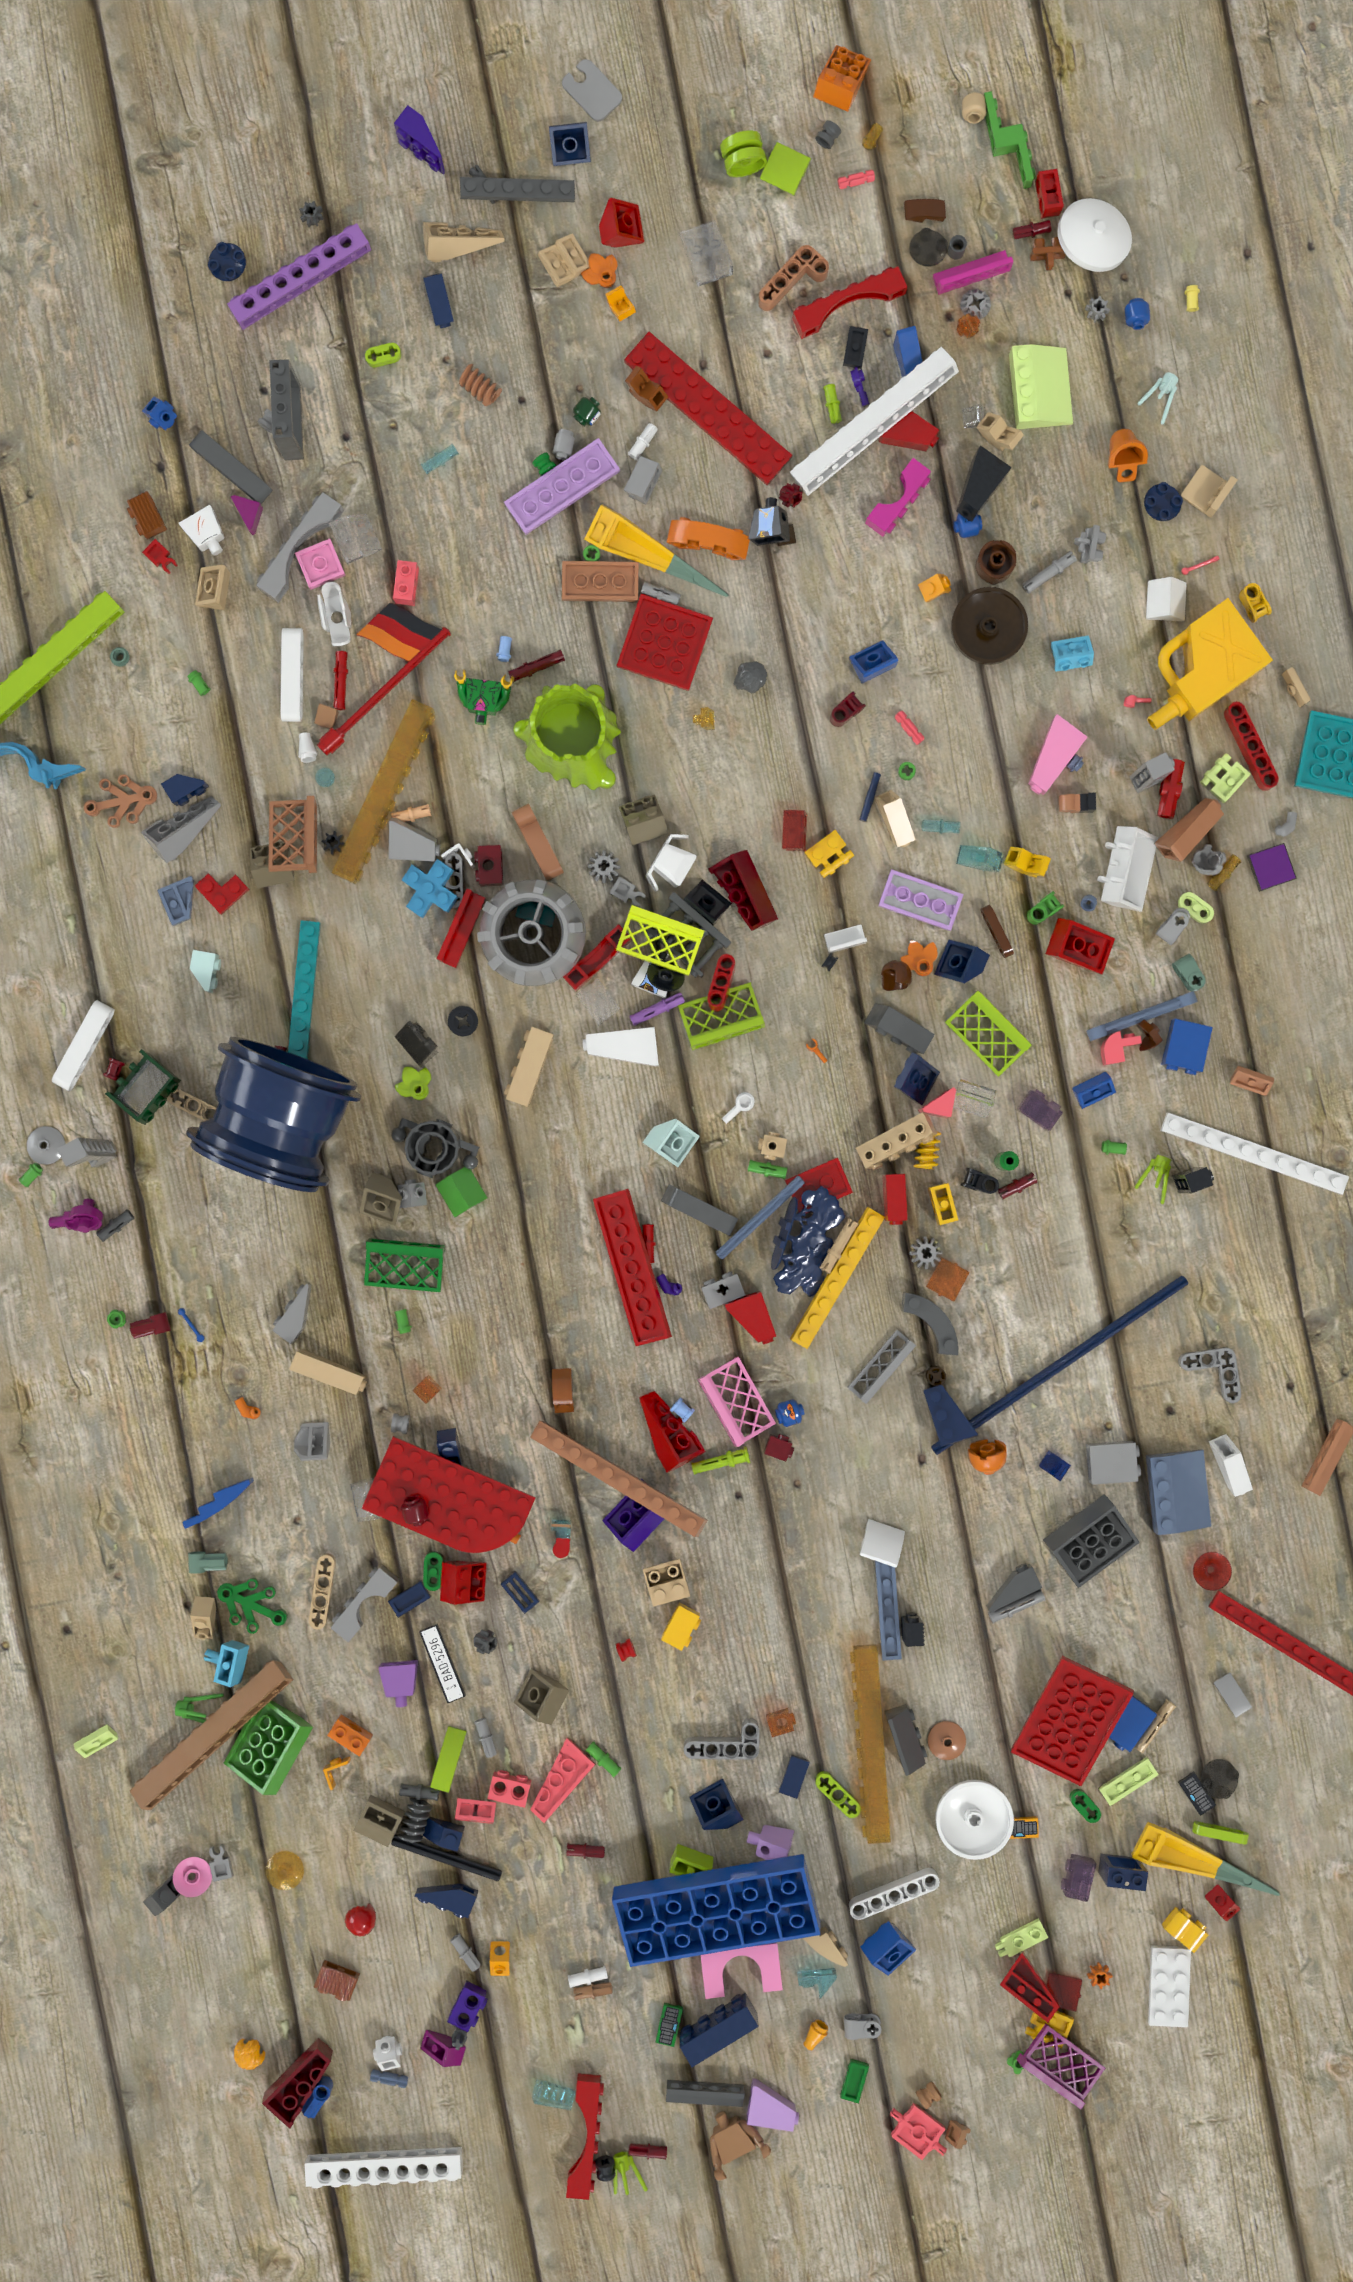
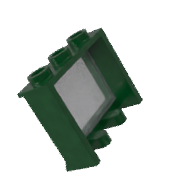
M141 1049L139 1053L144 1056L138 1064L132 1062L129 1065V1069L132 1072L126 1079L120 1077L117 1080V1084L120 1087L113 1094L107 1091L105 1095L137 1122L146 1125L154 1118L155 1112L164 1106L168 1096L177 1090L181 1079L163 1066L150 1053Z

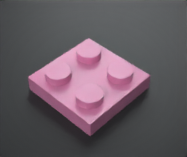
M331 539L295 553L310 590L346 576Z

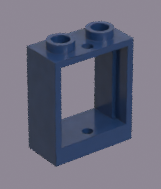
M1100 1853L1098 1873L1107 1887L1146 1891L1148 1871L1141 1861L1128 1856Z

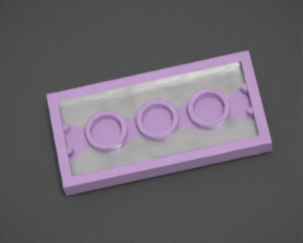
M891 869L878 906L951 931L964 894Z

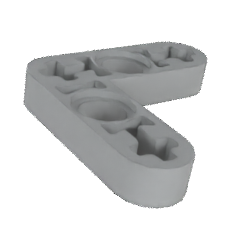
M1222 1347L1184 1353L1179 1357L1178 1364L1186 1371L1218 1367L1223 1399L1229 1403H1236L1240 1400L1241 1388L1237 1362L1232 1349ZM1224 1351L1230 1354L1227 1362L1232 1364V1367L1226 1366L1222 1368V1365H1226V1360L1221 1358V1355H1224ZM1204 1354L1211 1355L1212 1361L1209 1364L1202 1362ZM1186 1357L1191 1360L1197 1359L1199 1366H1197L1196 1362H1193L1188 1367L1186 1364H1183V1361H1186ZM1226 1370H1231L1234 1374L1233 1378L1229 1381L1224 1378ZM1235 1383V1386L1231 1385L1232 1391L1236 1392V1395L1231 1399V1397L1227 1396V1393H1230V1387H1225V1384Z

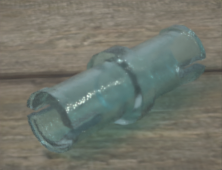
M452 443L441 452L434 453L435 456L421 463V466L428 475L438 467L445 466L447 461L459 455Z

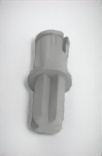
M481 1718L475 1721L480 1737L478 1741H481L486 1758H491L497 1753L492 1740L493 1734L490 1733L487 1719Z
M460 1933L455 1935L450 1942L460 1954L459 1958L464 1960L472 1972L477 1970L481 1963L471 1951L472 1947L466 1944Z

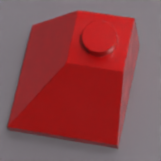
M612 197L608 199L599 224L600 238L603 245L617 248L644 243L639 205Z

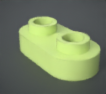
M1187 892L1179 897L1178 907L1187 909L1190 917L1195 921L1203 924L1212 920L1214 916L1213 908L1197 895ZM1186 899L1190 901L1189 906H1186L1184 903ZM1200 911L1205 912V917L1200 916Z

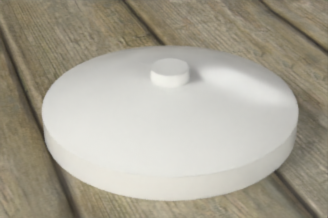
M1092 198L1078 200L1065 210L1058 223V239L1063 251L1075 264L1084 269L1095 272L1112 270L1123 262L1130 251L1132 234L1129 224L1114 206L1105 201Z
M966 1780L955 1784L942 1796L936 1810V1827L941 1840L950 1851L966 1859H984L996 1854L1006 1845L1013 1831L1014 1815L1008 1799L1000 1789L986 1781Z

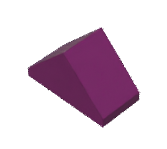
M231 496L251 535L256 534L263 511L260 502L240 496Z

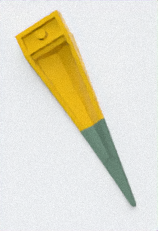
M603 504L600 505L584 540L602 550L655 568L722 596H729L727 592L621 513H617Z
M1147 1822L1131 1854L1132 1858L1150 1866L1210 1877L1280 1896L1279 1891L1171 1830Z

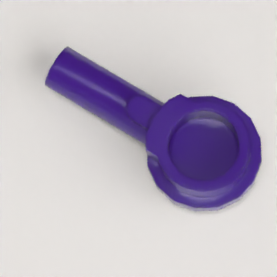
M855 367V370L850 371L856 391L859 392L862 406H866L870 403L867 393L863 388L862 381H865L862 369L859 370L858 367Z

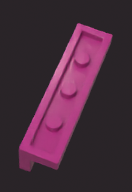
M1004 250L933 274V280L938 295L1009 272L1014 261L1012 256L1007 257Z

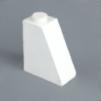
M1227 1434L1209 1441L1226 1485L1232 1494L1236 1497L1253 1490L1242 1454Z

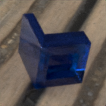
M1050 1450L1039 1464L1040 1468L1059 1481L1062 1480L1071 1466Z

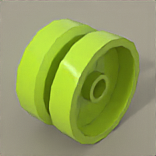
M746 130L728 136L720 144L721 154L725 159L726 173L730 177L749 176L758 172L767 164L765 151L762 149L761 135L757 131Z

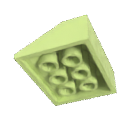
M1033 344L1012 346L1009 353L1016 429L1073 425L1066 348Z

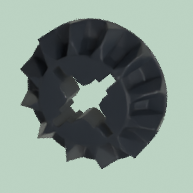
M459 1006L450 1012L448 1026L455 1035L461 1037L469 1036L477 1029L479 1023L478 1016L470 1007ZM467 1016L466 1021L470 1026L462 1025L459 1028L460 1021L456 1017L464 1018Z

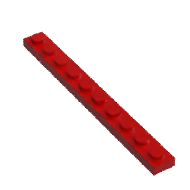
M1219 1590L1217 1591L1208 1606L1209 1608L1353 1696L1352 1672Z

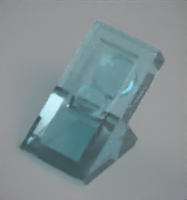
M836 1969L798 1971V1984L804 1988H810L818 1984L819 1999H821L837 1979Z

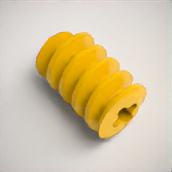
M936 1131L937 1135L933 1136L934 1139L926 1144H923V1142L918 1144L921 1148L916 1149L915 1152L920 1154V1156L914 1157V1160L918 1161L919 1164H915L914 1168L932 1169L938 1166V1163L934 1162L933 1159L939 1158V1155L934 1154V1152L940 1150L935 1144L941 1141L935 1137L941 1135V1132Z

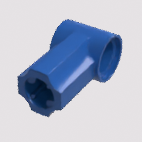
M322 2076L316 2084L311 2096L307 2099L301 2110L304 2116L314 2119L324 2102L329 2098L333 2088V2081L330 2077ZM319 2087H324L327 2090L322 2091Z

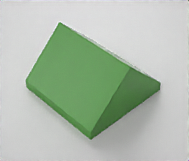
M465 1167L436 1184L437 1189L454 1217L459 1216L488 1198L472 1170Z

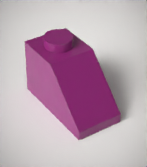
M426 2030L420 2049L442 2067L461 2066L466 2046L463 2045V2047H460V2050H456V2047L452 2046L451 2036Z

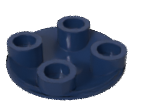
M219 242L209 256L208 267L217 279L226 282L233 281L244 272L246 257L242 249L237 245Z
M1161 482L1151 487L1144 498V506L1147 513L1158 521H1169L1175 518L1180 512L1183 498L1178 491L1166 482Z

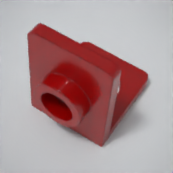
M1219 1884L1205 1895V1899L1225 1921H1228L1241 1909Z

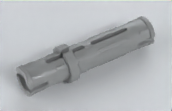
M1069 551L1060 559L1053 560L1050 566L1023 583V588L1030 594L1055 575L1062 574L1065 568L1077 561L1075 555H1072L1073 553Z
M1039 1589L996 1611L988 1612L991 1622L995 1623L1006 1617L1011 1618L1013 1614L1045 1601L1044 1594Z

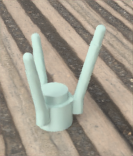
M1170 372L1165 373L1163 378H1159L1156 384L1138 402L1140 406L1158 387L1161 390L1158 399H1161L1164 393L1168 394L1170 392L1161 424L1165 423L1174 393L1177 390V376Z

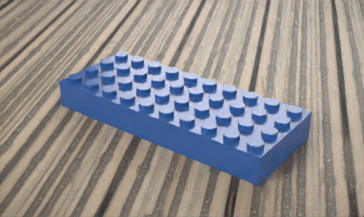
M804 1854L615 1886L613 1889L612 1903L630 1967L821 1935L820 1917Z

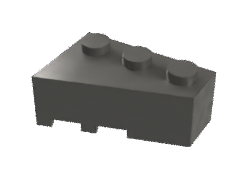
M877 1003L874 1004L864 1022L866 1025L874 1028L875 1032L882 1036L890 1037V1041L899 1046L901 1044L906 1046L908 1052L915 1054H924L935 1035L890 1006Z

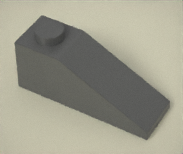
M1026 1563L1016 1567V1570L1010 1574L986 1605L990 1613L1042 1588L1033 1567L1030 1564L1026 1565Z

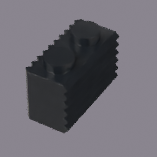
M914 1612L901 1616L902 1640L905 1646H924L925 1628L920 1616Z

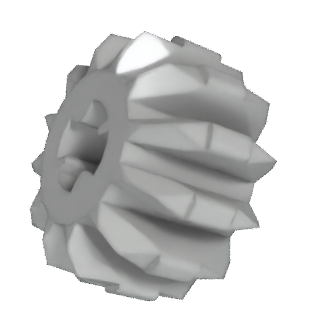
M603 850V856L596 852L597 859L590 857V861L594 863L588 865L589 869H594L589 873L590 876L596 875L595 881H599L600 877H602V883H606V877H608L610 882H612L611 874L614 876L619 875L615 871L620 869V865L615 864L619 861L618 857L612 859L613 852H610L607 857L606 850ZM604 862L607 866L609 865L606 871H602V868L599 869V866H602Z
M924 1236L923 1243L920 1239H916L918 1246L911 1244V1247L916 1250L915 1252H909V1255H916L911 1261L914 1263L919 1260L917 1263L918 1268L922 1266L923 1262L924 1269H928V1263L935 1267L936 1265L933 1260L941 1261L939 1257H936V1254H942V1251H936L940 1244L933 1245L934 1238H931L928 1243L927 1237ZM927 1247L929 1248L930 1256L923 1258L924 1254L921 1251L922 1249L926 1250Z

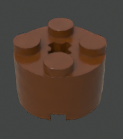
M1003 540L987 542L981 548L975 564L980 578L992 585L1007 580L1016 566V551L1010 543Z

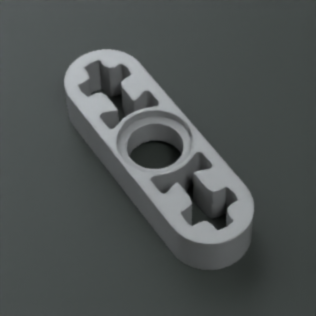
M450 853L445 858V864L453 869L449 861H452V857L459 861V863H456V871L460 870V873L453 872L450 878L458 876L460 883L457 886H451L448 880L445 886L447 889H460V892L456 891L460 901L452 907V909H458L464 896L463 860L459 854Z

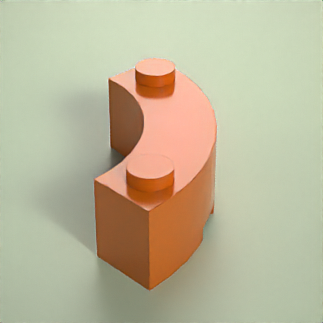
M680 517L679 520H671L667 543L679 549L700 550L703 548L712 550V553L730 560H746L750 540L749 536L743 534L744 531L740 529L732 530L710 523L691 521L685 517Z

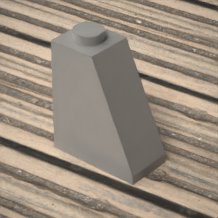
M392 817L389 820V859L435 861L437 856H440L441 847L437 844V838L397 818Z

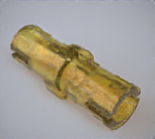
M1232 854L1223 865L1222 870L1207 883L1208 886L1217 891L1226 879H1230L1231 873L1241 864L1240 858Z

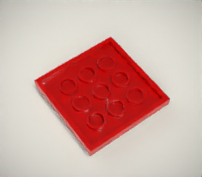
M640 594L617 668L689 691L713 617Z

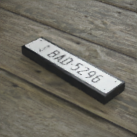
M438 1623L420 1630L419 1633L447 1704L465 1697V1691Z

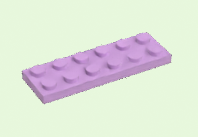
M598 438L504 501V504L524 534L527 535L619 473L620 469Z

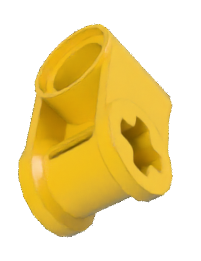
M1250 583L1240 591L1239 598L1252 623L1257 622L1258 618L1272 613L1271 606L1258 584ZM1247 590H1251L1253 592V598L1247 595Z

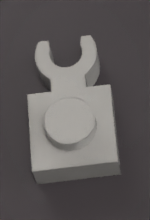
M620 876L610 891L611 895L627 903L628 899L632 900L633 905L636 907H640V904L635 900L636 897L641 896L644 899L646 897L642 892H634L636 886Z
M221 1844L219 1847L220 1853L214 1851V1846L209 1849L210 1856L214 1858V1860L209 1862L213 1882L234 1876L230 1856L224 1858L223 1855L225 1853L224 1844Z

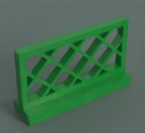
M369 1238L366 1241L364 1286L441 1292L445 1245ZM371 1252L379 1253L383 1258L376 1265L371 1260ZM392 1254H396L402 1259L396 1266L388 1259ZM411 1256H417L421 1261L415 1268L407 1261ZM430 1258H439V1266L434 1270L426 1263ZM384 1261L392 1268L386 1275L378 1268ZM403 1263L411 1270L404 1277L397 1270ZM423 1264L430 1271L424 1278L416 1271ZM374 1269L382 1277L377 1282L369 1281V1273ZM393 1271L401 1278L397 1283H391L387 1279V1276ZM412 1273L420 1280L416 1285H410L406 1280ZM433 1275L437 1279V1287H430L425 1280Z

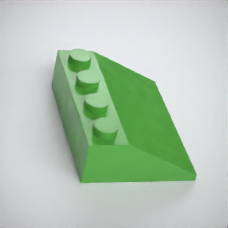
M271 1700L243 1726L224 1764L262 1795H276L313 1726L297 1714Z

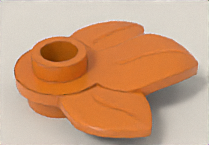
M590 254V268L581 272L582 278L591 285L599 284L605 288L613 286L616 282L615 271L618 267L616 258L612 254L605 259L600 254ZM605 275L610 276L608 279L603 278Z
M912 940L908 946V955L902 956L900 960L906 963L910 970H914L917 975L927 976L932 972L933 962L937 958L936 945L934 942H931L924 948L921 944ZM920 964H925L927 966L926 970H921Z

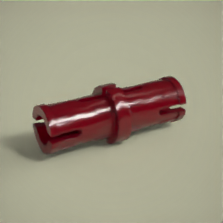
M1031 1172L999 1188V1194L1007 1191L1000 1195L1002 1200L1017 1192H1023V1189L1031 1185L1037 1184L1036 1178L1028 1181L1034 1177V1174Z

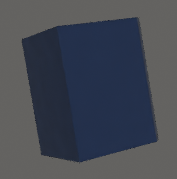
M587 122L549 126L553 166L591 162Z

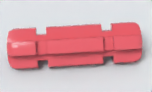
M871 169L865 171L866 173L859 172L848 175L847 178L846 176L839 177V189L865 184V181L867 183L873 182L875 180L874 171Z
M899 711L895 715V719L898 723H901V727L910 737L912 736L916 745L920 744L924 740V736L921 732H918V728L909 718L907 719L905 712Z

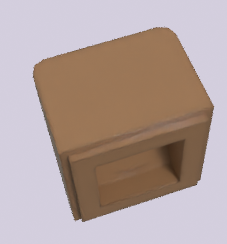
M319 703L314 723L328 729L334 728L339 711Z

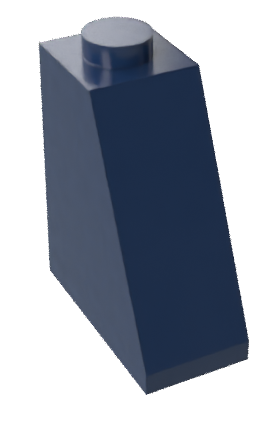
M442 273L423 277L435 326L439 325L440 329L450 327V322H454Z

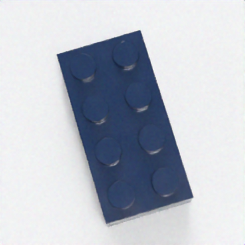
M747 1994L734 1996L728 2004L719 2005L710 2015L705 2014L695 2024H689L682 2028L680 2032V2049L691 2067H694L759 2027L758 2013Z

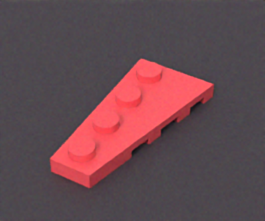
M568 1737L530 1809L543 1823L549 1819L596 1765Z

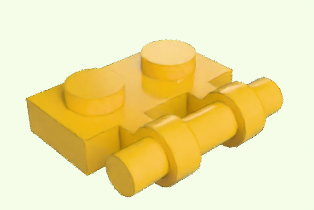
M836 830L804 852L815 868L821 864L823 865L824 869L819 872L823 878L829 874H834L837 868L843 864L846 865L854 857L851 850L845 854L841 851L846 846V843ZM836 854L838 859L830 864L827 860Z
M1056 2011L1050 2022L1047 2023L1033 2012L1030 2022L1036 2025V2027L1033 2029L1027 2026L1025 2034L1031 2036V2039L1034 2040L1043 2026L1047 2024L1067 2038L1074 2019L1071 2016ZM1046 2034L1044 2036V2042L1053 2041V2034ZM1063 2044L1058 2045V2048L1062 2049Z

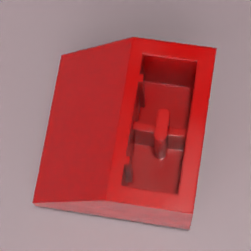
M472 1561L442 1562L440 1601L454 1605L484 1601L487 1563Z

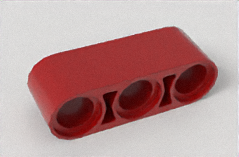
M724 954L718 959L707 996L709 1008L713 1011H721L725 1006L736 968L732 955ZM730 962L732 965L729 968H724L722 964ZM723 979L727 983L724 986H718L716 984L717 981ZM715 997H719L721 999V1002L719 1004H713L711 1000Z

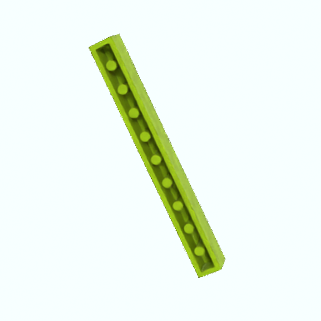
M106 591L98 593L91 604L81 608L79 614L75 618L69 619L61 631H56L51 636V640L46 644L40 645L32 657H27L21 667L11 671L8 678L4 682H0V724L125 613Z

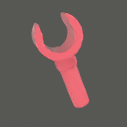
M1130 695L1125 698L1124 706L1134 708L1135 702L1151 703L1152 699Z

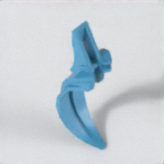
M14 742L0 743V756L20 754L26 761L29 776L33 780L45 784L46 788H50L53 783V788L57 789L61 779L86 770V768L74 764L55 765L46 759H43L41 763L37 755L24 745Z

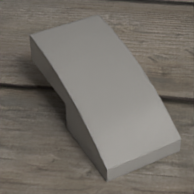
M1231 1673L1213 1683L1235 1718L1252 1708Z

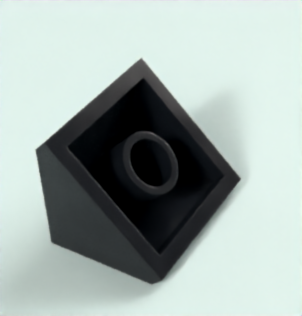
M703 879L684 898L688 905L713 926L732 904Z

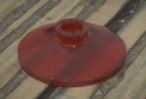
M1207 1552L1199 1556L1195 1561L1193 1576L1202 1588L1216 1591L1228 1584L1232 1576V1567L1229 1560L1222 1554ZM1209 1567L1214 1568L1212 1573H1208Z

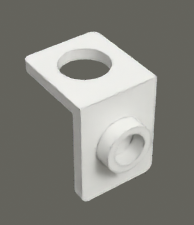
M459 843L441 855L445 860L448 854L461 850L472 869L475 867L470 860L473 856L467 848L463 850Z

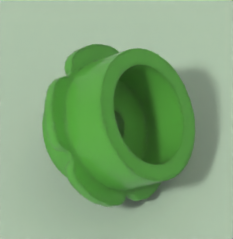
M112 1310L107 1316V1322L112 1328L117 1329L125 1325L126 1315L123 1311Z

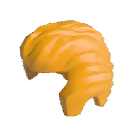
M242 2038L235 2045V2062L242 2069L253 2070L263 2063L265 2051L263 2050L262 2054H260L258 2040L252 2039L244 2044L243 2041L245 2039Z

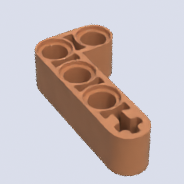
M810 245L800 247L761 289L758 301L759 307L764 311L772 310L805 274L816 282L826 280L829 270L827 260ZM808 255L810 259L804 260L801 256ZM822 268L824 272L819 273L815 269ZM795 269L797 273L792 274L788 270ZM780 282L783 283L785 286L779 288L775 284Z
M529 803L511 812L545 879L549 881L563 874L564 871Z

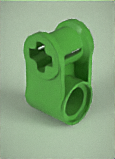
M1054 891L1028 911V922L1033 925L1040 924L1064 907V904H1060L1054 896ZM1034 910L1040 912L1041 919L1034 918Z

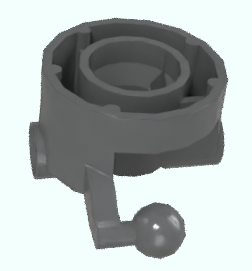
M402 1118L398 1128H395L391 1133L392 1139L395 1142H403L406 1138L405 1127L412 1129L405 1142L406 1158L411 1166L417 1170V1173L429 1178L444 1173L453 1167L458 1159L460 1147L471 1151L470 1155L465 1156L463 1159L464 1167L472 1170L478 1165L476 1156L480 1147L462 1141L452 1127L453 1124L440 1119L418 1124ZM432 1136L443 1140V1143H441L443 1149L441 1154L436 1157V1161L424 1157L425 1153L427 1154V1144L432 1141Z

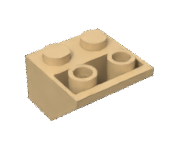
M680 1558L643 1568L653 1607L690 1597L689 1586Z

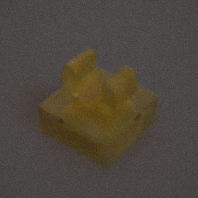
M708 707L700 708L701 715H693V723L701 725L707 731L715 730L714 711Z

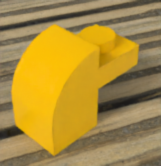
M1010 847L1004 865L1031 877H1044L1051 858L1032 854L1024 848Z

